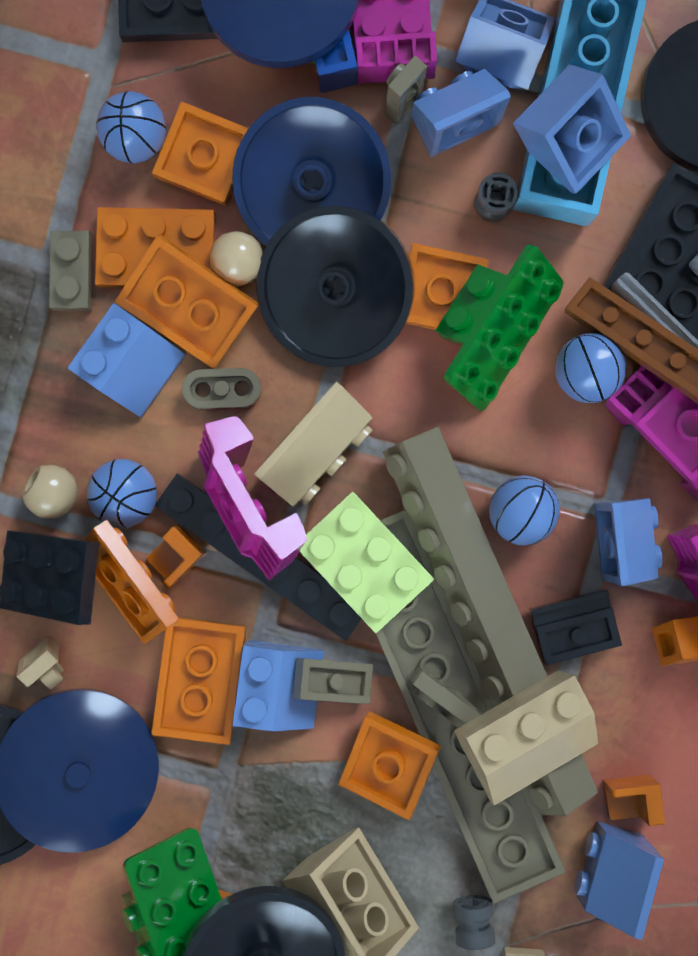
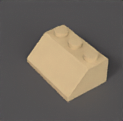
M336 381L254 475L291 506L295 507L299 502L306 506L321 489L316 485L318 480L325 473L332 477L347 460L342 453L350 444L353 443L356 447H359L373 431L368 426L373 417Z
M561 671L554 672L454 730L493 805L505 800L598 744L595 714L575 675Z
M359 827L352 829L308 856L282 880L286 888L309 896L326 910L339 932L345 956H396L419 929Z

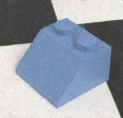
M479 0L468 22L455 62L462 64L467 71H472L473 74L486 69L493 77L498 78L503 85L509 88L518 89L522 87L528 90L556 18L511 0Z
M570 64L513 123L528 152L574 194L631 137L603 74Z
M486 69L474 74L472 71H466L455 77L451 81V85L440 90L434 87L419 94L416 97V101L413 102L411 117L430 157L500 125L511 96L508 89Z
M113 303L70 363L68 369L103 394L142 418L186 355Z
M650 498L594 503L602 580L619 586H626L659 578L658 568L662 567L663 560L660 546L655 545L654 529L658 527V514L655 506H651Z
M247 640L243 645L232 726L272 732L314 729L317 701L293 699L296 658L323 660L324 650Z
M597 821L595 831L590 832L586 839L585 855L587 860L584 871L579 870L577 873L574 892L586 912L624 933L642 940L664 858L643 834Z

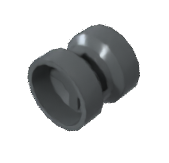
M493 173L486 176L481 182L474 199L477 214L489 222H498L504 219L510 213L518 197V187L515 181L504 173Z
M467 895L453 901L454 917L459 922V926L455 929L456 945L467 950H482L495 944L494 927L490 925V918L493 916L492 900L481 895Z

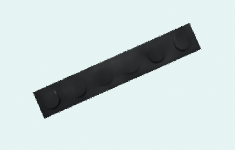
M176 474L156 502L155 506L345 641L362 619L319 572L298 557H295L291 564L271 580H268L252 558L241 555L208 494L182 475Z

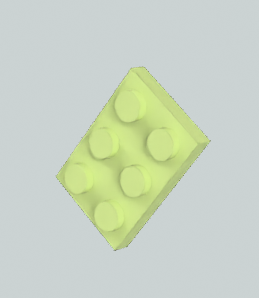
M354 492L350 493L306 534L307 541L300 549L302 555L375 633L380 631L434 580L427 570Z

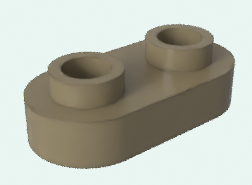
M246 368L199 369L187 375L182 385V393L185 400L191 406L200 410L241 409L251 407L259 400L262 386L256 374ZM241 382L249 384L250 389L245 396L236 394V386ZM201 384H208L211 391L207 397H199L197 394V389Z

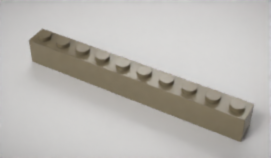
M439 427L382 451L386 460L387 470L396 482L402 496L403 506L413 521L418 533L419 543L426 551L434 570L435 580L443 590L450 606V614L460 629L466 643L467 653L474 661L482 680L483 690L490 698L493 707L546 678L545 669ZM582 754L528 785L531 800L540 815L567 816L598 793Z

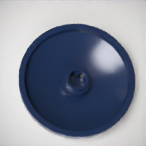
M201 0V4L212 31L232 53L256 65L270 68H290L312 62L332 50L349 30L355 18L359 0Z
M300 97L282 102L270 108L255 120L247 130L234 159L233 192L238 210L245 224L256 238L267 246L273 235L286 222L300 213L318 207H352L370 213L381 220L386 211L391 192V169L381 138L362 115L343 103L331 99Z
M78 688L63 690L41 698L30 705L15 719L0 745V807L8 822L30 842L58 852L76 853L90 851L106 846L123 836L140 820L147 810L158 781V753L148 725L141 715L124 700L110 693L95 689Z

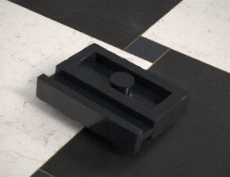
M602 589L529 608L542 660L546 666L622 646L613 608L609 602L608 590Z

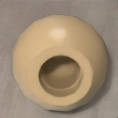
M238 231L225 233L212 245L209 254L210 267L216 274L234 286L240 287L251 284L257 278L263 252L259 242L253 236Z
M53 464L41 465L33 471L22 491V498L26 507L36 516L56 519L69 513L76 504L79 490L75 477L66 468Z

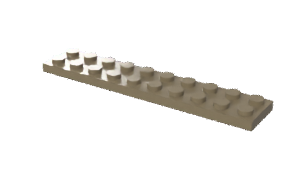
M404 509L380 521L427 570L434 580L378 631L376 635L420 736L441 745L434 763L435 771L491 900L495 904L566 873L543 818L531 800L528 786L498 804L493 805L454 733V730L458 727L446 718L449 711L437 702L433 707H430L413 693L416 687L412 685L410 678L420 665L483 713L494 708L490 698L483 690L482 680L474 661L467 653L466 643L460 629L450 614V606L443 590L435 580L433 567L426 551L419 543L418 533L409 513Z

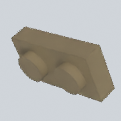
M416 56L406 66L400 63L390 74L386 82L388 84V91L385 96L387 99L385 115L396 125L412 108L416 97L423 92L427 65Z
M50 231L49 308L53 311H92L93 235L90 231Z
M296 658L293 699L370 704L373 664Z
M420 665L411 676L412 685L416 687L413 693L430 707H433L437 702L448 710L446 718L458 728L483 714L480 709Z

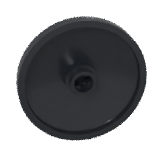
M698 20L678 29L660 46L646 69L641 86V111L651 138L667 157L682 167L698 172Z
M347 206L318 207L300 213L290 219L270 239L261 257V264L257 273L258 303L269 330L288 351L305 361L321 366L345 367L356 365L381 353L397 338L404 328L414 301L415 280L413 267L399 237L389 226L374 215Z
M259 886L236 892L212 906L191 930L184 944L181 956H345V950L333 920L318 902L290 888Z

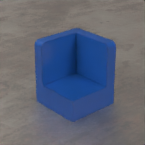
M348 30L332 50L314 60L321 93L358 85V66Z

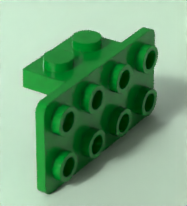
M528 244L508 275L477 264L435 330L442 338L461 346V349L445 372V381L474 408L480 411H484L490 402L496 398L500 386L511 369L518 363L521 353L531 337L537 333L545 315L561 294L564 281L538 247Z
M186 828L128 857L123 863V870L130 891L122 894L125 908L121 912L126 927L131 933L134 932L139 946L135 948L136 956H181L187 937L195 924L212 906L222 900L198 831L194 828Z

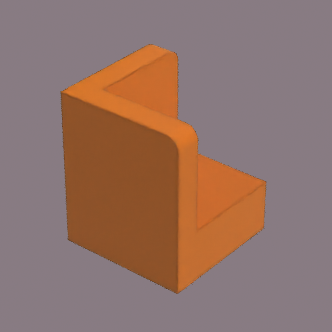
M180 525L173 526L162 537L164 541L147 557V561L166 579L163 584L167 588L174 586L207 553Z
M698 617L675 619L652 628L661 666L698 661Z
M650 774L603 780L607 815L611 820L641 817L649 826L665 824L661 786Z

